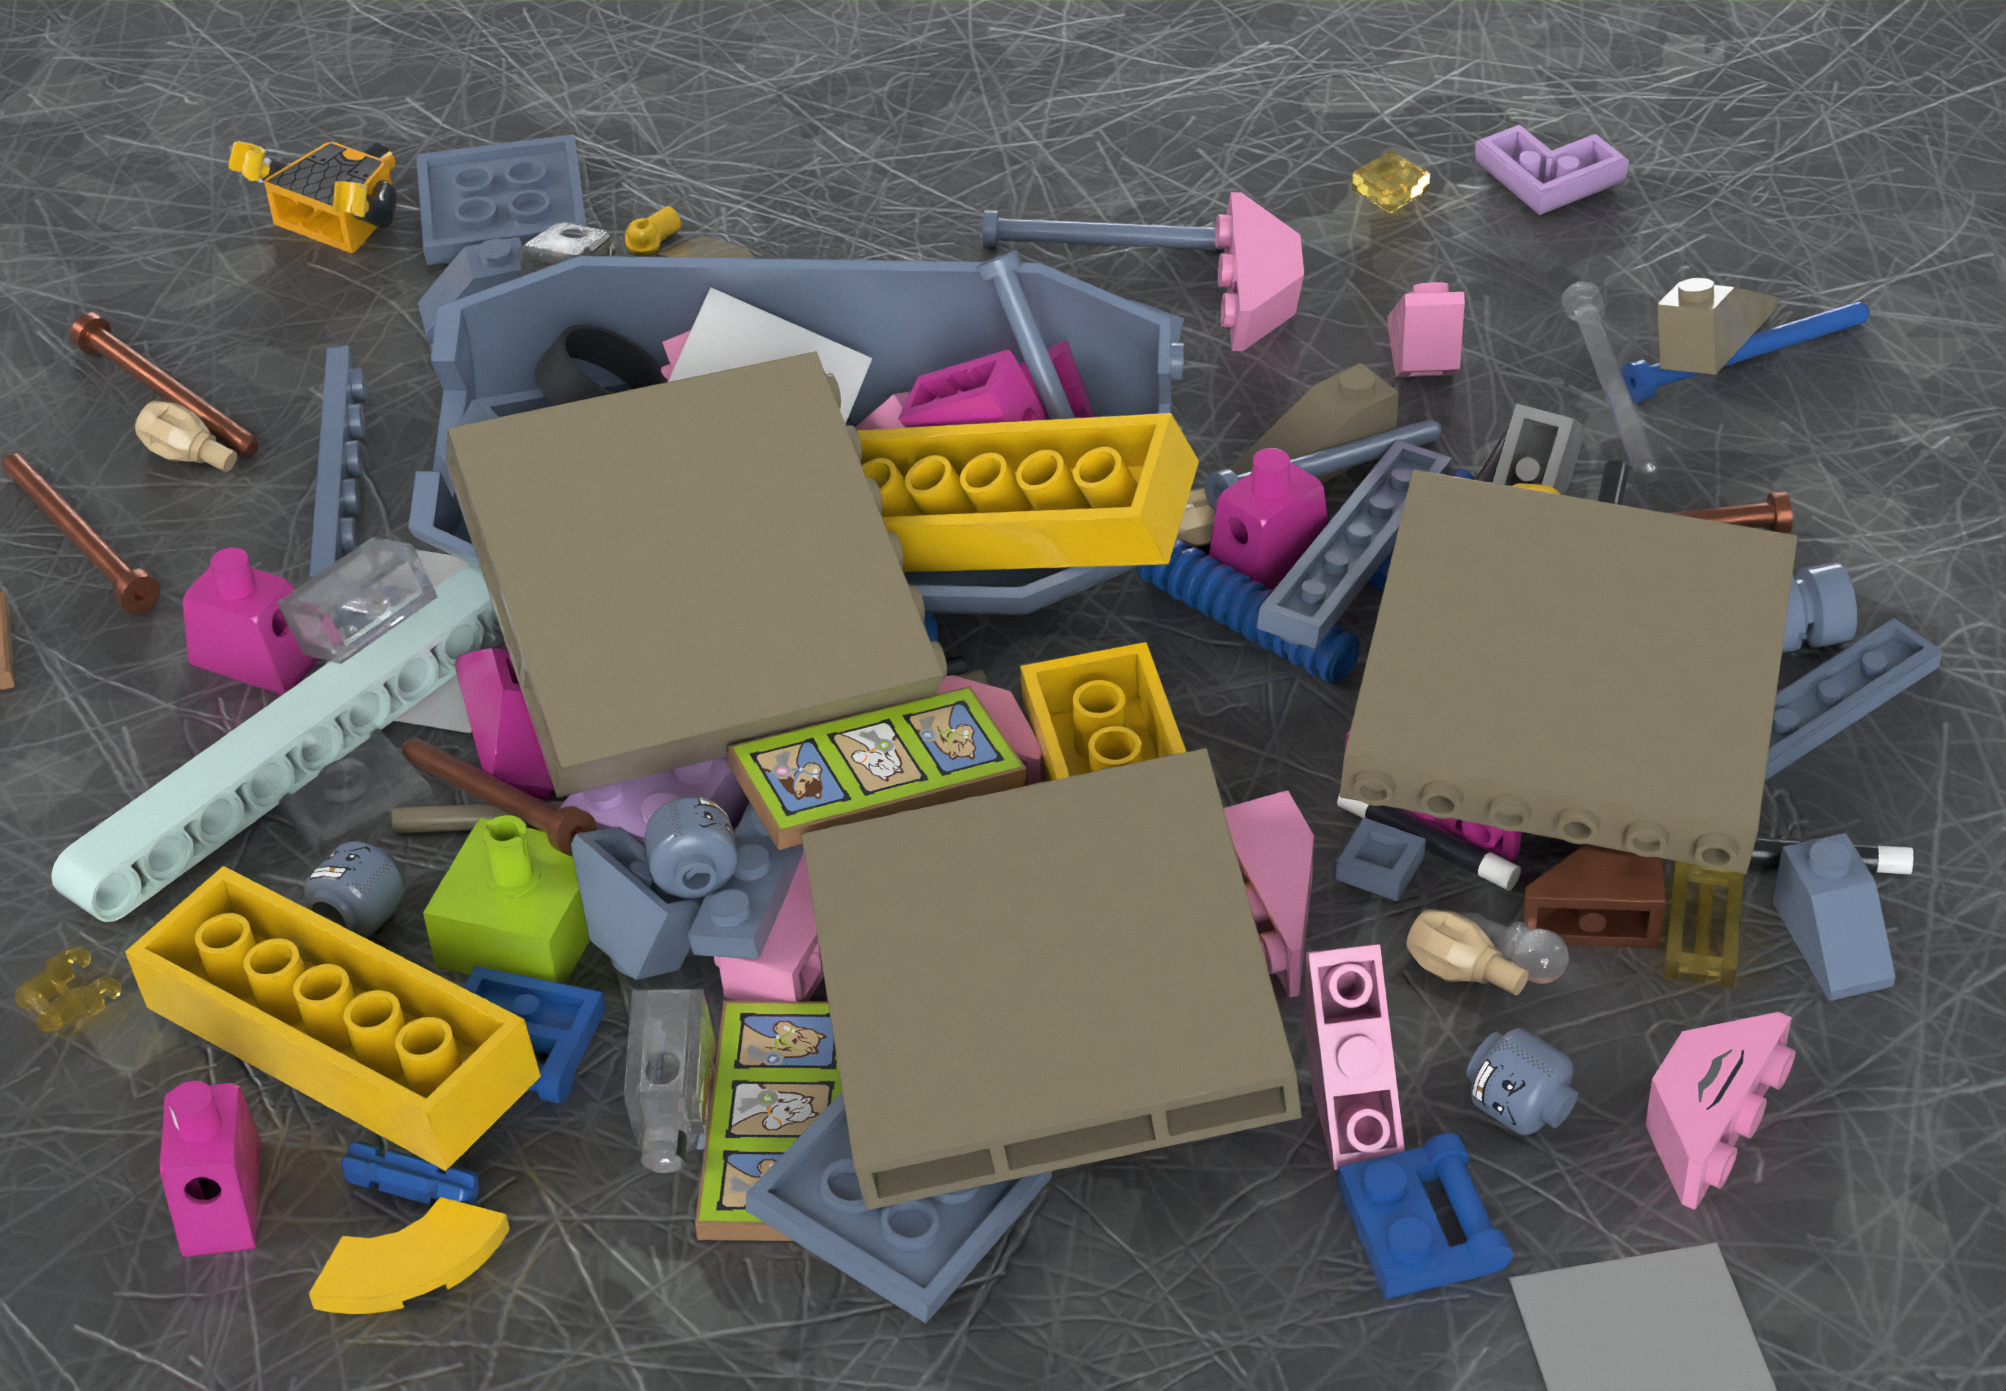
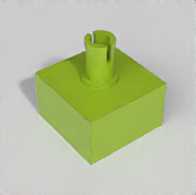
M512 815L498 816L492 820L481 817L478 819L423 912L435 967L471 975L474 967L478 966L566 985L590 941L573 856L565 855L554 849L549 843L547 833L527 828L521 818Z

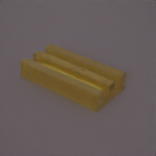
M1680 861L1675 862L1663 979L1677 981L1678 973L1686 972L1692 973V983L1705 984L1706 977L1709 975L1720 977L1719 986L1734 987L1737 969L1743 873L1712 870L1701 865ZM1688 881L1700 883L1694 954L1681 952ZM1714 885L1727 886L1722 957L1708 956Z

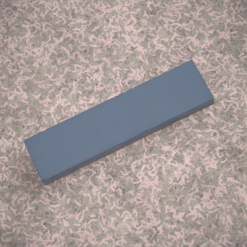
M1893 618L1777 692L1765 780L1939 668L1943 651Z

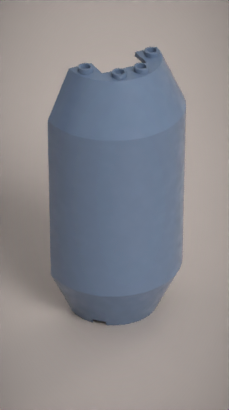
M577 256L437 307L430 360L443 388L433 471H416L408 528L416 538L480 568L446 463L440 457L446 448L447 428L459 425L474 399L540 389L535 376L536 364L563 330L573 325H592L613 331L640 346L663 367L670 364L662 342L692 329L710 287L872 358L849 414V418L856 426L893 394L911 392L918 376L1008 349L1014 355L1018 364L1024 361V357L992 279L983 282L981 280L977 266L984 262ZM1022 262V266L1014 269L1046 348L1067 339L1096 417L1171 413L1172 380H1183L1184 343H1172L1171 318L1042 263ZM571 358L581 372L591 380L616 376L593 363ZM1177 534L1176 541H1175V544H1174V547H1176V548H1177V538H1178V534ZM1141 565L903 573L908 586H916L924 603L925 613L1029 615Z

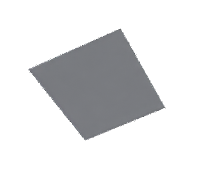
M1717 1242L1509 1277L1547 1391H1777Z

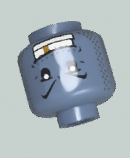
M683 797L669 801L657 809L647 822L644 841L648 867L654 882L664 892L679 898H700L706 896L709 892L725 886L734 875L738 854L733 828L727 813L715 802L701 797Z
M352 841L339 845L307 877L303 893L307 909L367 939L400 907L404 899L405 885L398 864L389 852L371 844Z
M1515 1028L1504 1035L1497 1031L1490 1034L1473 1055L1466 1071V1079L1472 1083V1102L1480 1110L1522 1136L1537 1132L1546 1123L1553 1128H1557L1567 1118L1578 1097V1092L1570 1087L1573 1080V1062L1566 1054L1524 1028Z

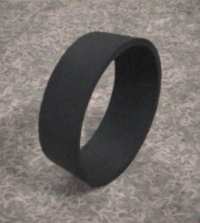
M573 325L563 330L538 361L535 368L537 383L544 395L554 406L614 394L588 378L573 363L571 358L584 360L608 370L622 379L632 389L669 381L663 376L661 372L662 367L640 346L613 331L592 325Z

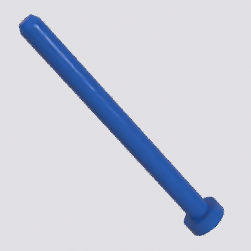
M1854 302L1754 333L1723 367L1863 324L1870 316L1869 307L1865 303ZM1637 360L1623 366L1622 383L1628 397L1633 402L1639 403L1653 398L1657 387L1702 373L1660 369V363L1649 365L1644 360Z

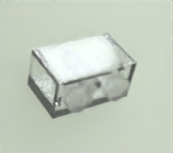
M372 537L277 601V604L303 655L342 664L438 598L412 544Z

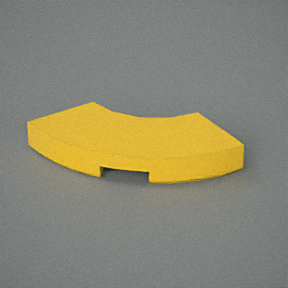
M440 1197L423 1218L399 1232L373 1238L342 1236L309 1292L313 1309L341 1314L388 1312L404 1308L402 1301L428 1293L444 1284L449 1290L481 1267L501 1245L510 1230L507 1215Z

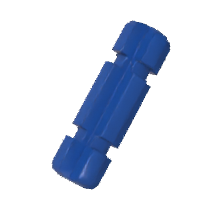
M362 1141L351 1143L347 1154L343 1156L341 1162L344 1179L349 1183L372 1188L376 1182L379 1183L378 1191L429 1205L435 1204L436 1199L440 1197L474 1205L480 1193L481 1186L478 1184V1175L473 1171L455 1166L449 1167L447 1171H442L441 1168L421 1157L388 1149L385 1155L381 1154L382 1147Z

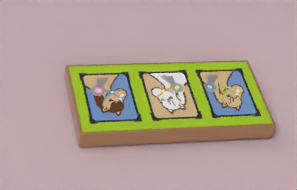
M971 686L728 746L727 753L729 768L778 850L803 844V833L826 829L835 825H845L888 816L901 811L916 810L954 802L972 796H982L1024 786L1026 767Z
M723 1001L695 1219L697 1240L793 1241L746 1211V1194L842 1092L828 1002Z

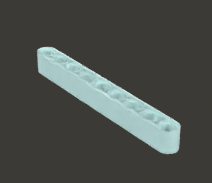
M469 564L457 571L68 846L59 855L53 866L51 877L55 889L101 921L112 922L126 916L456 676L454 664L458 655L494 648L504 641L481 569Z

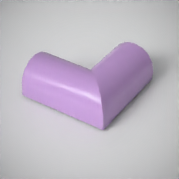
M1517 125L1480 139L1475 144L1477 163L1539 216L1621 184L1626 179L1629 160L1597 134L1551 151L1521 125Z

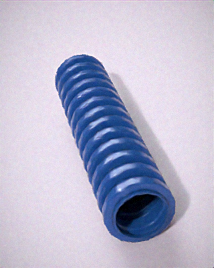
M1177 540V548L1173 547L1169 564L1141 565L1137 567V575L1140 580L1149 584L1153 583L1156 589L1168 592L1170 597L1183 600L1185 605L1194 609L1197 608L1199 613L1205 616H1212L1215 622L1228 625L1231 631L1239 634L1243 633L1244 637L1249 641H1258L1260 647L1269 651L1273 650L1276 656L1289 659L1290 663L1296 667H1304L1307 673L1313 676L1320 675L1321 680L1327 684L1334 685L1339 683L1351 672L1357 662L1360 649L1358 636L1348 631L1344 632L1342 627L1337 624L1331 628L1316 649L1306 645L1288 643L1275 634L1257 629L1260 607L1274 590L1266 589L1265 585L1260 582L1251 581L1250 577L1243 573H1236L1235 569L1229 565H1221L1218 559L1206 556L1203 551L1197 548H1191L1185 541Z

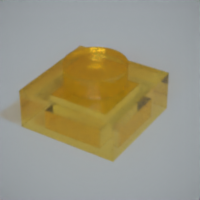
M1390 150L1353 172L1352 190L1392 213L1429 191L1430 173Z

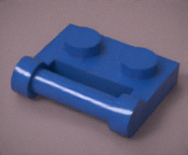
M475 966L464 989L525 1019L534 1052L549 1055L544 1065L538 1064L541 1077L528 1090L538 1092L541 1100L564 1104L573 1087L574 1073L606 1011L603 993Z
M1442 1133L1428 1140L1420 1148L1338 1167V1188L1385 1299L1493 1274L1505 1268L1512 1261L1514 1255L1507 1237L1501 1230L1494 1229L1466 1167L1470 1158L1462 1138L1458 1134ZM1441 1180L1467 1239L1465 1244L1449 1247L1422 1183Z

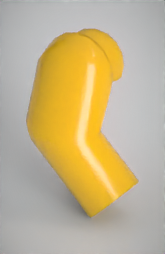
M666 206L646 219L641 218L632 221L625 233L627 251L635 257H650L656 254L660 248L661 241L681 229L682 223L677 212L672 207Z

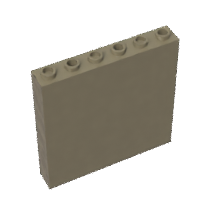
M817 351L447 428L445 463L557 798L726 757L728 746L938 693L941 681L947 674L943 650L937 641L930 642L923 624L925 609L921 594L916 586H908L902 570L904 558L900 540L894 531L887 532L881 517L882 498L878 484L874 478L867 479L860 463L862 450L858 433L853 425L846 426L840 412L841 394L838 382L832 373H825Z
M1413 469L1345 749L1340 797L1361 801L1373 806L1383 805L1425 813L1437 818H1452L1494 826L1505 831H1521L1563 839L1574 844H1590L1632 852L1643 857H1658L1701 865L1712 870H1727L1747 874L1759 827L1798 536Z
M1207 748L1171 754L1162 758L1114 768H1104L1095 772L1058 780L1038 782L1029 786L987 795L972 796L963 800L921 809L901 811L896 814L855 823L835 825L802 834L854 1168L866 1210L1302 1118L1295 1066Z

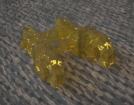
M70 946L45 961L47 969L24 982L15 993L14 1002L20 1009L30 1010L34 1008L39 1013L36 1023L37 1027L44 1033H53L82 1015L89 1020L103 1011L105 1001L102 998V994L105 991L111 999H116L121 994V985L111 976H103L82 989L76 987L71 990L66 985V983L74 979V969L71 966L74 961L81 968H85L90 964L91 956L83 946ZM58 993L62 995L60 998L56 999L52 1003H49L47 1001L49 998L53 997Z

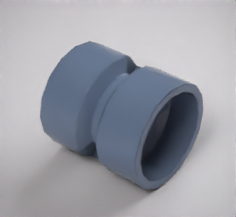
M1838 562L1799 568L1795 578L1792 575L1782 653L1800 650L1802 640H1805L1812 648L1851 642L1857 627V605L1851 579L1845 568Z

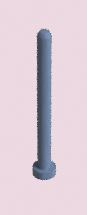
M984 210L982 244L983 248L997 249L998 241L1224 250V248L1215 247V227L999 219V210Z
M1017 250L1002 254L978 265L977 270L982 282L992 279L1049 420L1075 418L1014 270L1022 266Z
M1427 419L1290 459V462L1312 476L1318 477L1382 458L1396 440L1418 447L1435 442L1440 437L1442 428L1438 422ZM1223 469L1209 474L1205 481V495L1211 508L1216 512L1217 500L1221 493L1252 471L1236 475L1229 469Z

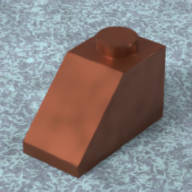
M1590 844L1583 845L1525 887L1521 944L1659 948L1666 903L1662 858L1643 857L1632 852Z

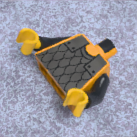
M240 141L233 143L228 164L229 169L242 172V175L248 180L257 181L265 185L273 223L276 226L353 254L377 227H387L393 221L397 193L392 186L390 172L395 167V158L391 151L381 143H374L363 152L335 142L325 143L298 160L285 164L265 157L266 151L262 147Z

